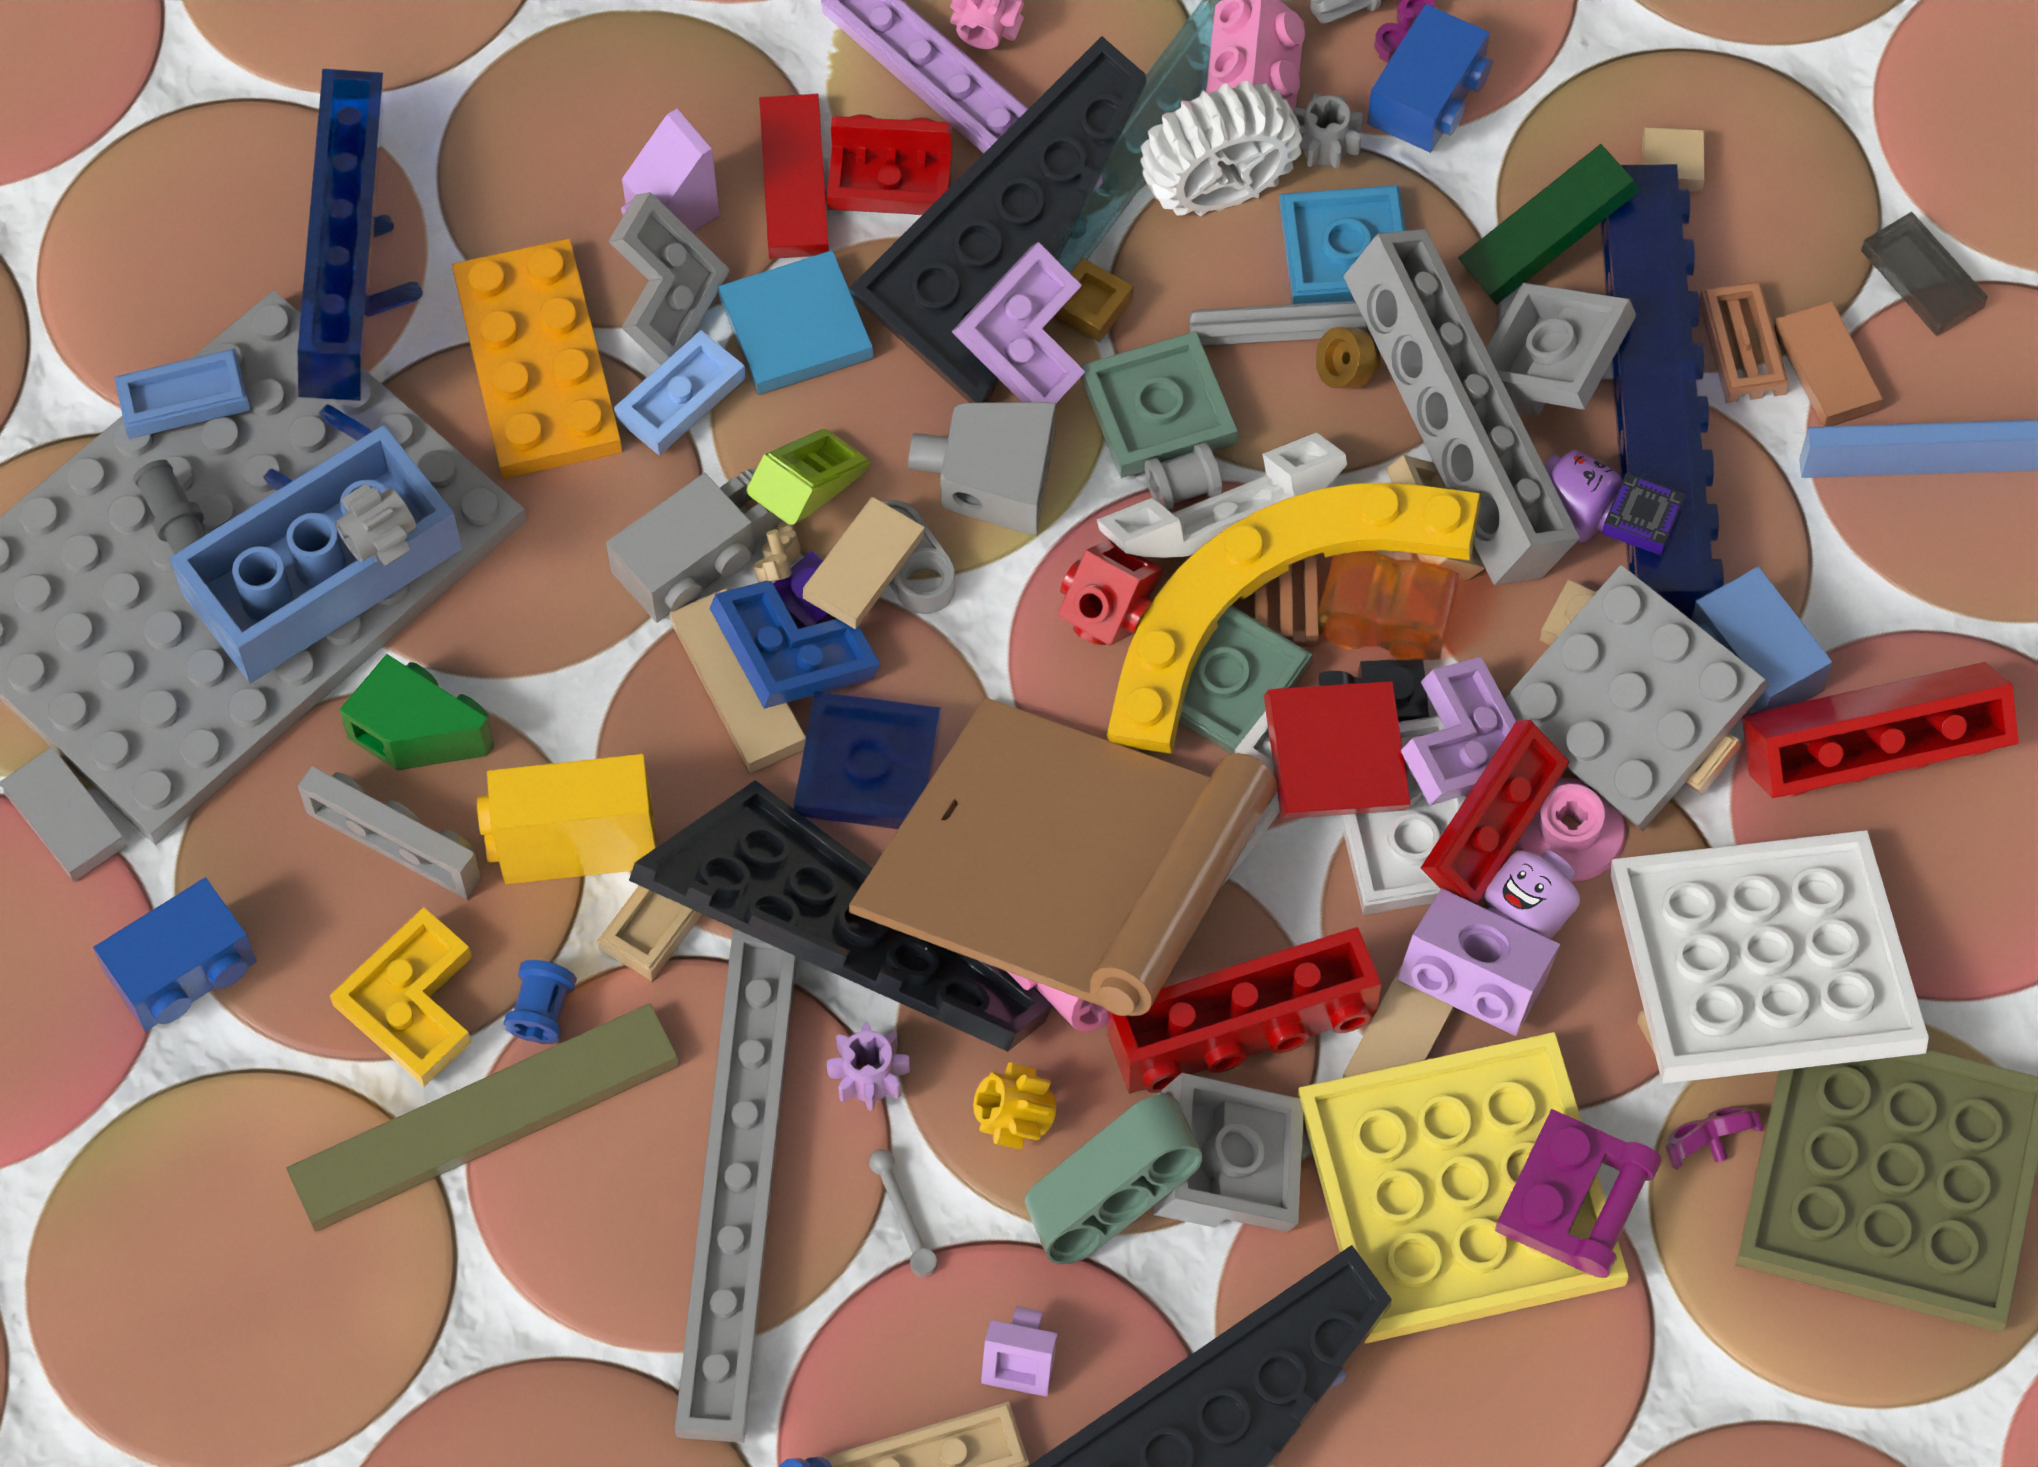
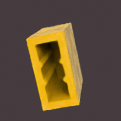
M644 754L488 770V795L477 796L479 828L481 835H484L487 861L488 863L499 862L505 885L632 871L637 860L657 847L654 811Z

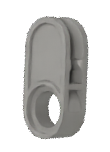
M900 500L882 501L884 504L925 527L924 538L890 582V588L899 601L911 611L931 614L942 610L950 603L955 592V573L951 559L919 513L910 504ZM931 569L938 572L942 576L943 581L933 591L919 592L908 584V579L917 570Z

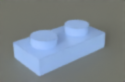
M700 330L614 407L616 420L660 456L746 379L745 366Z

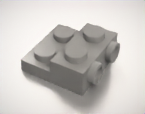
M1523 283L1511 305L1502 313L1499 326L1486 350L1517 413L1539 416L1545 403L1585 410L1637 315L1630 299Z
M1181 1073L1162 1089L1161 1093L1155 1094L1173 1096L1179 1102L1202 1152L1203 1160L1193 1175L1154 1205V1215L1214 1228L1225 1220L1288 1232L1298 1225L1304 1113L1300 1098Z

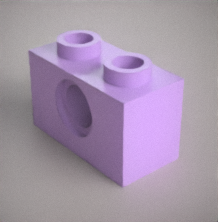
M1441 888L1412 935L1397 980L1516 1036L1545 986L1560 944Z

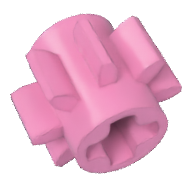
M952 0L950 8L954 12L950 22L957 25V34L967 44L979 49H992L998 47L1002 37L1011 41L1016 39L1024 17L1020 14L1024 2L1022 0Z

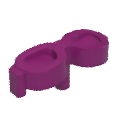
M1436 0L1400 1L1396 17L1399 24H1383L1376 32L1374 47L1379 53L1380 59L1387 63L1390 61L1425 4L1435 7Z
M1743 1107L1721 1108L1709 1113L1708 1118L1704 1120L1691 1121L1675 1129L1668 1138L1669 1143L1665 1148L1672 1167L1676 1170L1682 1166L1681 1159L1691 1155L1707 1143H1709L1715 1162H1721L1728 1157L1720 1136L1751 1128L1758 1132L1764 1131L1758 1112L1754 1109Z

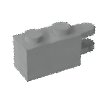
M746 469L745 472H741L738 477L735 476L720 488L705 472L606 542L611 573L656 623L669 615V612H674L683 606L695 602L702 590L722 576L725 578L731 577L742 570L750 560L751 555L755 553L754 542L770 531L773 526L776 527L779 522H782V519L760 503L744 514L740 510L748 501L753 499L748 495L747 487L756 469Z

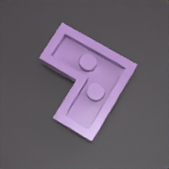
M1039 242L1032 245L952 330V333L1021 402H1049L1056 404L1085 373L1042 329L1082 285Z
M1482 657L1433 669L1421 681L1445 729L1412 738L1400 751L1429 806L1468 795L1516 722Z

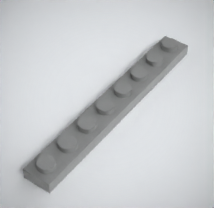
M737 929L732 930L675 1433L676 1438L745 1443L797 957Z

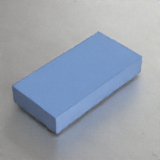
M235 348L114 377L124 425L129 439L250 411Z

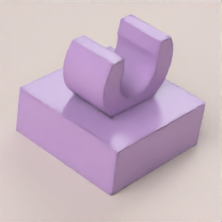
M1016 1306L1012 1324L990 1320L984 1345L981 1384L1044 1397L1048 1396L1053 1376L1057 1333L1039 1330L1043 1311Z

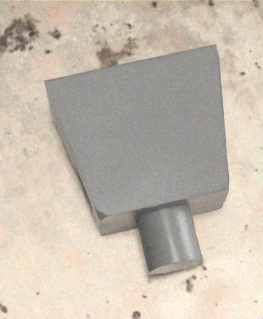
M960 403L953 409L948 437L913 433L909 450L908 469L941 474V506L946 510L1037 536L1055 439V403Z

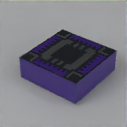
M1626 472L1604 522L1602 534L1661 556L1683 507L1686 494Z

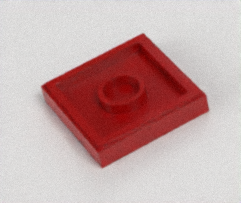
M1392 681L1269 689L1264 694L1281 819L1405 811L1411 805L1404 756L1400 751L1402 749Z

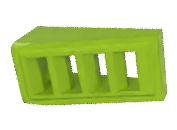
M825 428L764 454L747 487V493L751 498L787 524L793 525L811 515L864 475L871 462L868 461L867 457Z

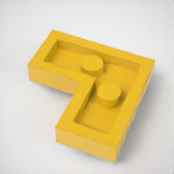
M423 907L330 994L332 1004L425 1087L471 1043L469 1032L430 998L472 958L470 948Z

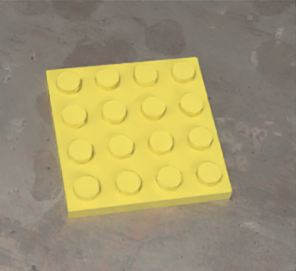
M1555 1032L1298 1088L1297 1098L1301 1100L1304 1112L1303 1120L1339 1252L1353 1245L1392 1299L1391 1307L1365 1340V1344L1626 1286L1629 1276L1618 1241L1613 1249L1617 1259L1607 1278H1599L1495 1232L1497 1221L1551 1109L1582 1122ZM1598 1173L1569 1233L1579 1239L1589 1238L1606 1202Z

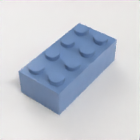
M382 425L169 558L182 595L251 684L462 550L454 512L385 425ZM366 483L371 489L375 487L379 494L390 487L393 488L408 507L416 523V529L407 534L408 537L405 538L411 551L387 566H384L381 561L376 562L373 556L363 562L358 561L344 543L335 525V521L345 516L344 513L347 511L341 499Z

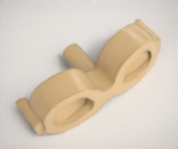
M781 522L778 525L779 531L773 529L766 533L768 539L762 545L765 558L759 560L753 566L758 582L782 580L791 575L790 565L797 560L801 550L793 525Z

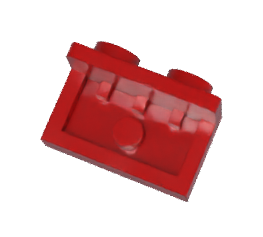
M857 114L851 117H832V150L827 189L828 210L923 215L950 188L953 159L952 125L950 123L936 122L923 117L911 120L881 119L865 114Z

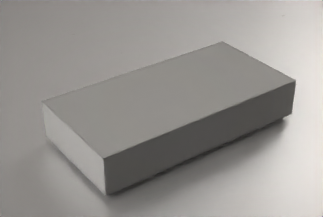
M53 747L0 781L3 793L73 882L127 846L123 835Z

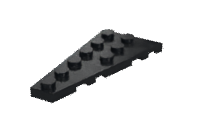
M1103 36L849 287L851 296L969 403H988L999 379L952 333V330L1032 245L1039 242L1057 261L1059 260L1146 85V74Z
M756 780L634 863L629 878L630 882L1007 1052L1045 1023L1052 1004L1032 988L1029 990L1022 988L1005 970L849 913L850 902L873 868Z
M1351 1245L1027 1467H1271L1391 1307L1392 1299L1353 1245Z

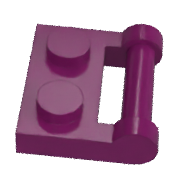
M1551 1109L1497 1221L1495 1232L1589 1275L1607 1278L1617 1259L1613 1249L1645 1181L1654 1179L1662 1158L1656 1151L1646 1145L1622 1141ZM1602 1163L1619 1170L1620 1172L1589 1238L1579 1239L1570 1235L1571 1228Z

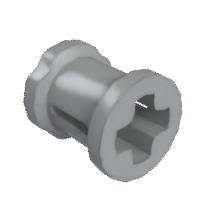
M1205 442L1194 445L1192 453L1161 463L1157 458L1145 461V476L1152 498L1168 511L1173 510L1174 503L1207 493L1210 498L1222 494V480L1218 464L1210 447Z

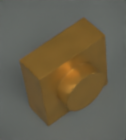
M1082 258L1070 273L1082 286L1061 307L1054 317L1100 342L1133 300L1134 286Z

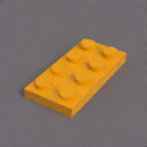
M570 238L451 264L502 479L623 453Z

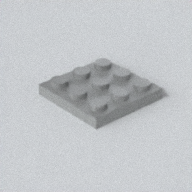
M1620 565L1504 700L1516 721L1531 719L1570 761L1566 767L1569 772L1643 832L1769 685L1765 678L1624 566Z

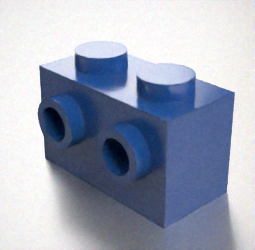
M1425 4L1371 89L1367 124L1431 153L1443 133L1451 136L1457 129L1465 111L1466 104L1463 101L1469 91L1479 92L1488 78L1493 63L1492 59L1486 57L1490 32Z
M206 877L93 947L105 975L145 1032L157 1024H168L179 1019L189 1010L192 1002L214 988L223 989L236 983L244 976L248 967L257 962L247 934Z

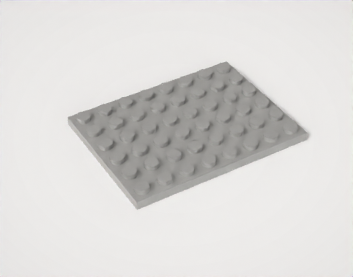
M274 290L192 357H200L235 348L250 411L132 439L128 438L123 416H121L0 517V700L50 747H53L70 766L155 845L527 521L525 508ZM385 425L454 512L462 550L250 684L182 595L169 558L174 553L169 543L160 540L153 528L155 517L140 488L136 486L133 480L135 473L152 461L167 460L171 464L173 473L188 501L198 504L202 511L204 520L201 525L206 534L369 433Z

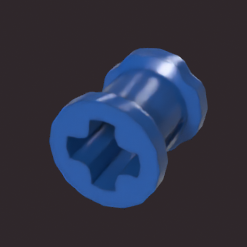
M541 960L521 962L518 977L522 984L514 1011L506 1013L503 1023L505 1030L513 1036L526 1041L540 1044L557 1043L562 1032L558 1019L566 993L574 990L577 978L568 969L551 962Z

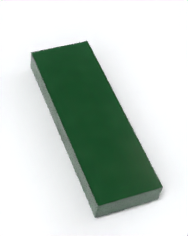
M1599 144L1460 255L1458 259L1495 305H1498L1641 190L1602 144Z

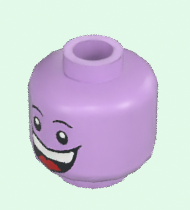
M1546 849L1541 856L1530 851H1516L1497 872L1485 890L1483 900L1489 911L1552 940L1579 906L1580 896L1571 882L1576 876V871L1562 857L1551 850Z

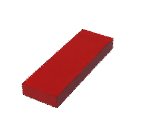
M816 93L759 97L769 259L809 257L828 252L819 95Z
M1531 719L1515 722L1420 867L1440 889L1447 890L1476 905L1484 896L1485 890L1497 872L1502 868L1570 763Z

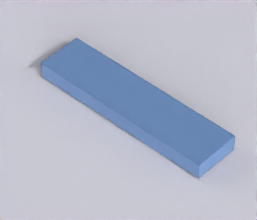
M2038 420L1810 427L1807 430L1799 458L1801 478L2038 470Z

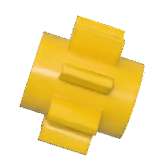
M1012 1062L1008 1063L1005 1075L991 1072L979 1084L974 1096L973 1109L976 1119L981 1123L980 1132L994 1135V1144L1018 1150L1022 1149L1025 1138L1039 1141L1041 1136L1052 1126L1056 1115V1099L1053 1092L1048 1089L1051 1084L1050 1080L1036 1077L1035 1068Z

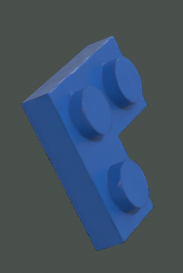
M767 580L716 593L709 608L764 709L874 679L880 667L877 657L859 626L854 629L839 619L798 629L772 581Z

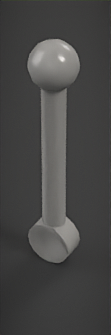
M876 1150L869 1158V1167L874 1173L881 1176L912 1251L910 1259L911 1270L918 1277H929L937 1268L936 1255L930 1249L924 1248L892 1171L895 1165L894 1156L887 1150Z

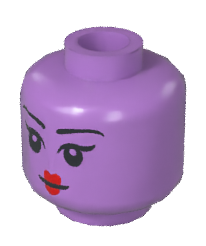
M1573 450L1563 457L1554 454L1545 463L1544 467L1580 537L1577 542H1588L1600 531H1603L1604 522L1622 484V476L1617 471L1581 451Z

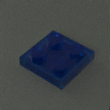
M815 691L794 800V809L807 818L899 829L931 780L941 723V707Z

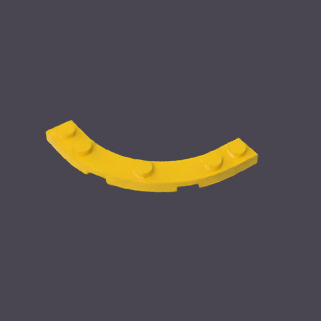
M1398 483L1348 484L1318 489L1284 499L1260 509L1227 527L1199 548L1178 568L1158 592L1152 605L1143 616L1129 646L1120 675L1107 732L1108 740L1128 748L1172 754L1191 674L1202 650L1218 628L1217 621L1239 597L1244 600L1267 582L1289 571V564L1319 553H1323L1326 558L1357 551L1379 550L1410 552L1470 561L1481 506L1480 493Z

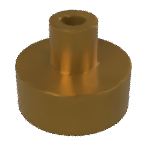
M1331 328L1322 336L1316 351L1318 374L1321 380L1331 388L1359 389L1363 387L1379 368L1381 362L1380 353L1375 348L1371 336L1359 328Z

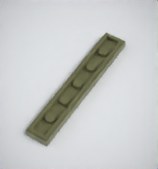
M651 1003L288 1166L286 1169L311 1225L316 1232L679 1066L678 1057Z

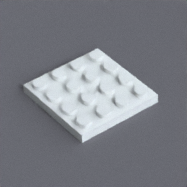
M1867 830L1612 859L1610 876L1662 1084L1926 1054L1929 1039Z

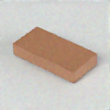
M1833 301L1776 318L1774 325L1775 334L1822 426H1832L1880 410L1883 398Z

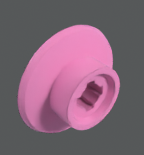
M1559 778L1515 847L1517 851H1530L1539 856L1546 849L1551 850L1562 857L1576 871V876L1571 882L1585 881L1606 872L1611 868L1612 859H1618L1621 856L1627 838L1626 822L1621 813L1579 779ZM1564 816H1574V819L1580 823L1577 826V830H1569L1568 826L1561 822Z

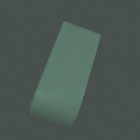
M1154 1095L1134 1104L1039 1180L1027 1192L1024 1199L1025 1206L1045 1254L1051 1262L1071 1264L1090 1256L1193 1175L1200 1167L1203 1160L1202 1152L1179 1102L1173 1096Z

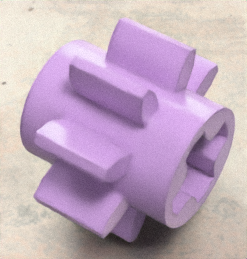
M864 1022L861 1032L855 1033L850 1038L842 1034L836 1036L837 1050L843 1058L827 1060V1072L830 1078H844L838 1087L839 1099L842 1102L849 1100L853 1096L858 1100L864 1101L870 1111L874 1109L875 1101L884 1098L887 1094L896 1099L901 1096L900 1083L894 1075L909 1073L910 1065L908 1055L894 1054L898 1047L897 1033L894 1030L883 1036L878 1032L871 1031L869 1023ZM861 1063L864 1067L859 1071L857 1065ZM879 1063L880 1067L876 1070L873 1066Z

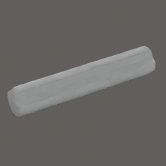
M1355 301L1199 309L1192 311L1189 317L1190 333L1197 332L1202 345L1321 339L1328 330L1334 327L1359 328L1367 333L1369 332V328Z

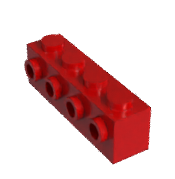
M1986 662L1745 714L1742 717L1749 775L1772 798L1798 796L1813 789L1840 783H1856L1876 775L1903 769H1919L1931 763L1962 756L1982 755L1993 749L2019 744L2013 683Z
M1358 927L1164 987L1161 989L1150 1010L1143 1015L1120 1016L1108 1011L1107 1037L1128 1093L1131 1094L1144 1089L1150 1093H1158L1181 1073L1191 1075L1207 1069L1212 1073L1226 1072L1241 1065L1248 1056L1271 1049L1274 1053H1284L1302 1046L1313 1035L1332 1029L1335 1033H1348L1361 1028L1377 1012L1381 981Z

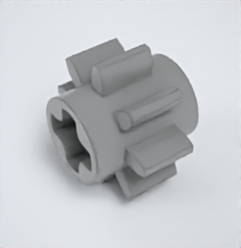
M1318 93L1313 94V100L1308 104L1306 110L1294 107L1293 112L1300 125L1299 131L1303 139L1299 146L1300 149H1303V153L1308 159L1307 166H1333L1335 169H1339L1340 161L1343 160L1346 153L1351 155H1358L1360 153L1361 135L1359 133L1362 130L1363 114L1362 112L1350 113V109L1345 103V96H1320Z
M366 483L341 499L347 511L344 513L345 516L335 521V525L344 543L358 561L363 562L373 556L376 562L381 561L384 566H387L411 551L405 538L408 537L407 534L416 529V523L408 507L393 488L390 487L379 494L375 487L371 489Z

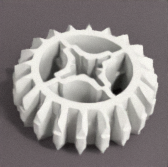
M1243 81L1235 88H1231L1227 83H1224L1217 91L1206 93L1202 90L1200 97L1190 102L1182 100L1181 108L1175 112L1163 114V124L1153 126L1148 131L1149 139L1140 146L1143 154L1140 160L1144 169L1142 171L1149 189L1152 190L1154 197L1160 201L1163 209H1173L1177 216L1186 215L1194 211L1201 217L1208 211H1221L1234 205H1240L1252 197L1259 198L1260 192L1265 188L1277 186L1279 184L1278 176L1287 174L1293 169L1292 161L1296 160L1301 154L1299 144L1303 139L1299 131L1300 125L1288 101L1283 99L1279 90H1271L1267 83L1252 86L1249 81Z

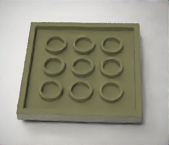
M1929 1049L1926 1050V1054L1779 1070L1735 1265L2002 1333L2008 1320L2038 1164V1076Z

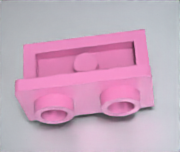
M1222 0L1218 2L1214 13L1206 93L1217 91L1224 83H1227L1231 88H1235L1243 81H1249L1252 86L1267 83L1271 90L1280 91L1283 99L1288 101L1293 110L1297 104V94L1300 88L1299 74L1302 43L1305 39L1304 21L1281 0Z

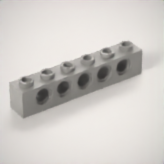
M1418 229L1378 233L1343 276L1446 488L1480 493L1481 506L1473 544L1493 585L1543 578L1580 537L1427 230Z

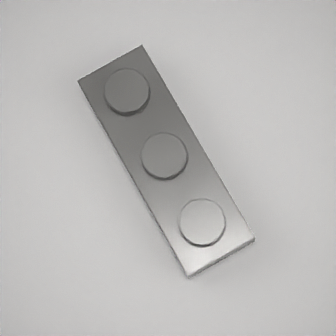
M311 766L298 784L306 814L466 900L469 899L480 883L481 876L474 849L460 835L445 829L440 834L420 824L419 818L404 805L395 801H388L385 805L366 795L365 789L357 781L340 772H335L330 776Z

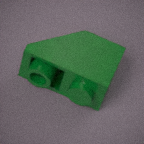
M388 654L381 659L339 709L347 738L397 771L484 757L494 748L488 722L489 716L480 704L464 694H459L455 698L438 687V682L433 675L419 664L409 662L407 665H404Z

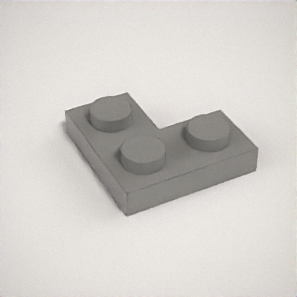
M651 192L635 195L608 242L649 280L621 328L654 360L662 365L692 338L715 298L718 286L723 284L731 269Z

